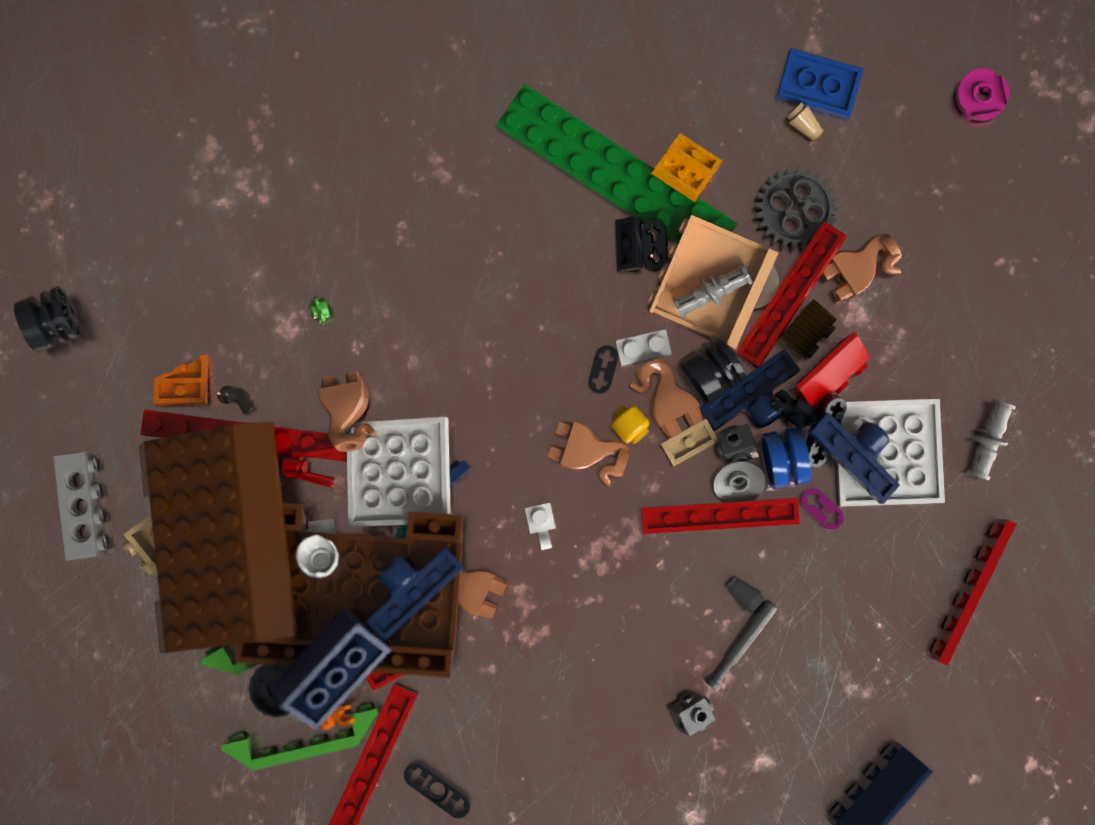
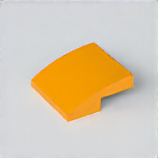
M679 133L654 168L652 175L695 202L720 166L722 160Z

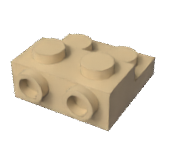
M150 514L123 534L125 543L122 546L131 557L136 554L142 563L139 564V567L146 576L153 575L156 578L157 567Z

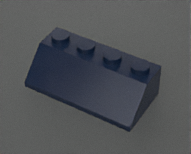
M344 608L269 690L283 709L317 730L391 649L361 620Z
M898 742L895 745L891 744L883 752L882 756L884 758L879 764H874L867 770L865 780L860 785L856 784L852 787L847 795L849 798L843 805L839 804L833 809L829 822L832 825H888L930 777L933 771Z

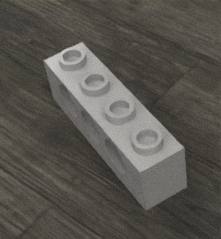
M88 452L53 456L65 561L104 556L107 542L105 535H102L101 524H103L104 518L102 510L98 507L97 498H100V487L95 482L94 473L97 472L95 457H92V453ZM78 473L83 477V483L79 487L74 484V477ZM80 499L86 502V509L82 513L77 509V503ZM83 525L89 528V535L86 539L80 535V529Z

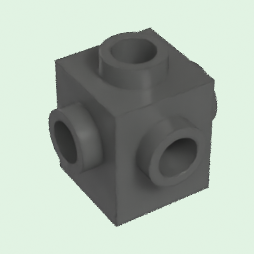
M749 423L741 426H729L725 430L718 432L721 442L716 443L720 457H725L728 463L738 460L748 461L759 457Z
M694 692L682 695L677 703L668 708L678 731L689 737L707 729L708 724L715 721L711 712L713 706L709 699Z

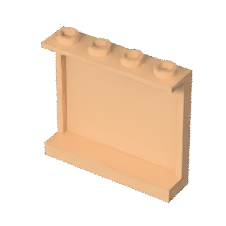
M691 215L690 219L684 218L679 233L683 235L679 244L674 242L668 257H671L672 261L669 267L664 266L659 275L658 281L662 283L658 292L653 290L647 303L651 305L649 312L659 314L711 338L717 335L725 344L736 349L779 252ZM739 264H744L753 284L749 285L747 283L733 290L734 292L721 296V306L711 301L706 306L699 307L685 314L686 317L682 319L673 302V297L679 298L691 292L692 289L703 286L700 278L709 283L710 273L715 280L718 276L739 268Z

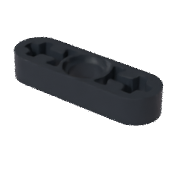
M833 393L824 396L817 410L820 413L818 419L823 413H829L841 425L847 409L845 400ZM808 433L805 442L808 449L810 466L818 468L827 461L829 453Z
M414 761L406 767L404 780L417 792L454 818H463L469 813L471 801L464 792L422 762ZM417 768H420L422 770L420 775L427 779L428 775L433 777L428 781L425 789L421 787L424 781L420 778H416L415 781L411 779L412 773L409 771L410 769L415 771ZM433 783L443 784L445 793L442 796L435 797L431 794L430 786ZM450 790L454 792L451 795L453 800L457 802L460 799L464 800L463 806L466 808L465 810L459 809L455 811L453 809L454 803L449 799L447 804L443 803Z

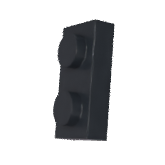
M631 216L615 220L617 271L625 272L642 269L641 217Z

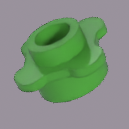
M314 296L311 300L312 304H309V311L312 318L317 319L318 323L321 324L324 319L330 317V313L325 299H317Z

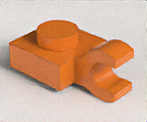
M347 703L339 706L320 726L321 731L336 726L335 722L341 726H347L355 722V717L347 718L345 715V710L350 708L351 704Z

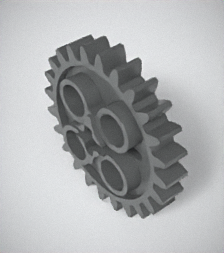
M801 166L797 167L795 173L792 172L790 167H787L785 175L778 170L776 172V179L769 176L767 178L769 185H761L760 189L764 193H757L755 197L761 202L754 205V208L761 210V212L757 213L754 218L762 219L763 222L759 224L758 229L766 227L767 231L764 237L774 236L772 244L780 240L782 241V249L789 243L792 251L796 249L797 244H800L801 249L805 250L807 242L810 243L823 222L828 224H835L837 222V219L831 215L839 211L838 208L832 207L838 201V198H830L835 189L825 188L829 180L820 182L821 173L812 177L811 168L804 174L802 173ZM796 187H805L808 196H799L796 193ZM785 188L789 189L790 196L785 192ZM780 197L783 199L785 207H775L773 198ZM793 205L795 207L800 206L801 210L799 212L797 210L792 211L791 207ZM808 209L817 210L819 219L812 220L807 214ZM792 220L796 224V231L787 230L784 222ZM802 221L807 225V229L803 228Z

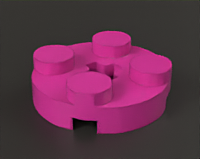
M989 68L974 69L958 83L956 102L965 118L986 121L996 117L1004 109L1009 100V86L1002 76L999 77L993 72L994 70ZM979 88H982L983 92H988L989 94L985 101L976 95L979 92Z

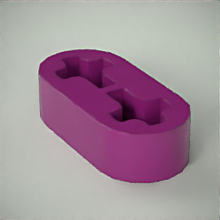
M810 488L803 491L800 495V505L822 527L834 530L842 525L844 521L842 511L820 490ZM808 494H816L818 496L816 501L821 507L817 508L815 505L808 506L806 504L808 502L806 496ZM824 509L828 513L835 512L837 514L835 516L837 521L835 524H827L825 522L827 516L822 512Z

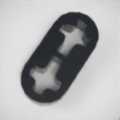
M658 218L648 220L642 227L644 261L647 266L654 269L661 268L668 260L669 255L667 228L665 223ZM652 224H655L656 229L661 231L656 235V241L653 240V233L648 232ZM654 246H657V253L663 256L658 262H655L654 258H650V255L654 252Z
M601 346L595 354L588 386L596 394L606 393L612 384L618 361V353L612 346ZM605 351H610V356L614 357V360L608 361L607 367L602 368L603 359L599 358V355L604 354ZM600 371L605 372L603 381L607 382V386L597 389L596 384L592 380L599 377Z

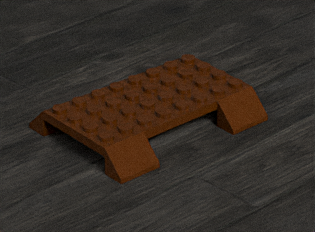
M274 423L233 424L143 441L139 445L143 496L150 498L160 600L154 601L159 653L297 636Z
M282 503L291 584L297 590L293 593L297 636L236 644L235 662L291 666L345 608L361 620L391 649L371 672L450 678L455 651L461 571L385 641L373 630L366 620L392 596L391 591L380 581L379 573L393 558L402 556L415 570H420L446 547L461 563L463 547L462 515L409 511L408 539L306 532L303 504ZM312 535H319L333 542L339 553L338 565L332 574L316 578L302 571L298 565L296 553L297 547L303 539Z

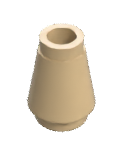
M802 102L786 115L790 120L788 123L810 138L811 141L824 131L809 106H805Z

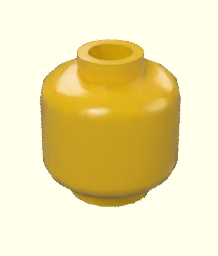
M622 405L612 414L615 419L611 423V428L625 443L632 442L636 444L649 432V420L635 405L627 408Z

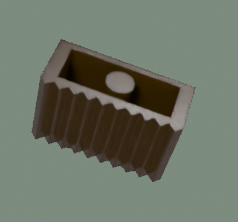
M813 299L784 331L778 342L799 360L804 359L806 356L810 359L820 348L817 342L822 337L827 339L836 329L833 324L837 318Z

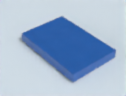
M790 48L775 99L796 105L802 102L811 109L849 119L864 69Z

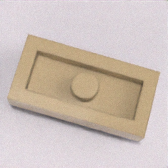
M704 419L660 445L674 467L719 442L707 419Z

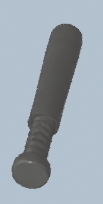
M769 600L763 601L725 655V660L715 671V674L705 680L706 684L716 691L719 690L720 681L723 680V677H725L733 664L739 661L777 611V606Z

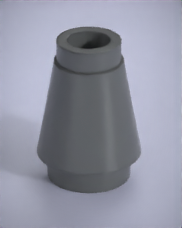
M737 576L726 586L743 610H748L751 614L765 599L761 595L762 591L739 579Z

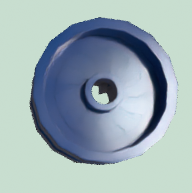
M800 427L785 429L782 439L776 431L761 434L764 466L773 490L787 487L790 478L795 485L811 482L810 459Z

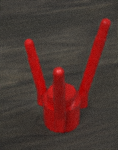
M332 446L307 451H292V457H284L282 474L285 477L297 478L333 488L334 484L331 482H334L335 479L307 472L308 462L303 460L302 457L334 452L337 449Z

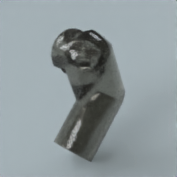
M227 385L223 386L217 393V398L221 403H237L244 415L255 409L242 388Z

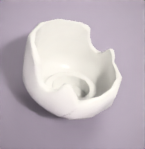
M312 535L303 539L299 544L296 559L299 567L307 575L322 578L332 574L338 565L339 553L331 540L319 535Z

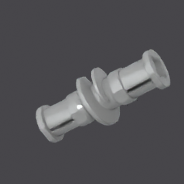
M739 264V268L727 274L724 273L715 280L710 273L709 283L700 278L703 286L696 287L679 298L673 297V302L682 319L686 317L685 314L699 307L702 308L711 301L721 306V296L728 295L734 292L733 290L747 283L749 285L753 284L744 264Z
M996 399L992 400L994 405L989 419L986 421L985 430L978 428V431L983 436L973 437V440L980 444L975 451L976 455L971 469L967 470V473L987 480L990 479L988 474L993 460L996 459L998 446L1008 445V442L1002 438V435L1006 431V424L1011 410H1015L1016 407Z

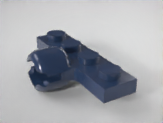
M783 349L746 375L747 379L742 383L736 382V387L733 389H726L724 395L710 405L708 403L703 405L700 411L715 431L742 412L748 413L758 427H766L776 421L783 412H777L770 406L776 400V397L773 395L774 389L800 372V368L787 351Z
M823 413L808 430V433L879 504H884L900 486L877 461L878 455L889 443V436L877 424L864 422L854 435H850L829 413Z
M446 547L420 570H415L402 556L393 558L379 573L380 581L391 591L392 596L366 622L385 641L457 575L464 566Z

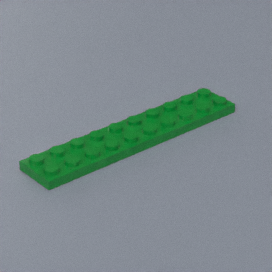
M525 83L496 124L497 129L630 216L641 217L643 225L652 218L662 220L667 228V240L672 244L674 242L679 244L683 235L679 233L684 218L690 219L691 215L730 232H733L738 224L699 197L694 202L652 175L653 167ZM652 224L650 228L657 234L661 232L660 229H656L655 224Z

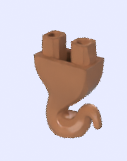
M889 234L873 236L858 250H842L835 254L821 276L825 281H828L836 275L842 283L832 289V293L838 302L849 297L853 298L868 288L874 278L878 251H882L886 255L882 260V268L886 273H901V269L893 267V265L901 259L902 254L897 243Z
M658 357L636 369V375L640 384L631 382L629 386L639 393H645L650 389L651 374L657 373L659 375L651 402V414L658 429L661 428L669 439L682 432L675 419L684 415L690 427L703 421L698 408L700 406L698 400L691 392L684 390L677 384L673 368L668 361Z
M358 371L345 374L346 384L338 385V380L335 376L322 377L321 388L317 389L319 401L324 410L330 415L329 439L334 448L342 452L355 451L362 448L366 442L367 433L371 436L376 434L373 427L366 423L357 426L353 434H345L363 415L368 405V390Z
M559 421L555 434L569 439L566 448L555 444L551 445L548 454L550 459L559 462L560 466L581 470L596 464L607 456L613 455L615 463L603 464L598 471L599 478L607 486H610L611 481L607 477L608 475L622 477L630 454V450L625 444L616 440L600 439L585 424L576 421L574 423Z
M462 569L458 606L463 611L476 617L480 615L492 619L498 605L485 600L488 591L502 596L507 582L495 576L496 573L487 569Z

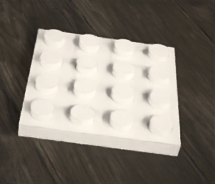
M940 399L846 402L847 409L841 426L850 435H854L864 422H873L880 426L889 436V443L880 452L877 461L900 486L884 504H879L837 462L838 505L866 506L945 503Z
M447 417L355 422L347 430V434H353L357 426L366 423L371 425L376 432L374 436L367 433L366 442L362 448L347 452L348 527L408 525L409 511L451 514Z

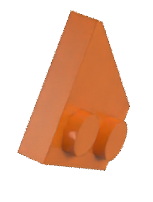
M208 355L198 356L199 359L187 365L182 364L174 368L172 372L164 373L154 378L153 404L155 406L207 405Z

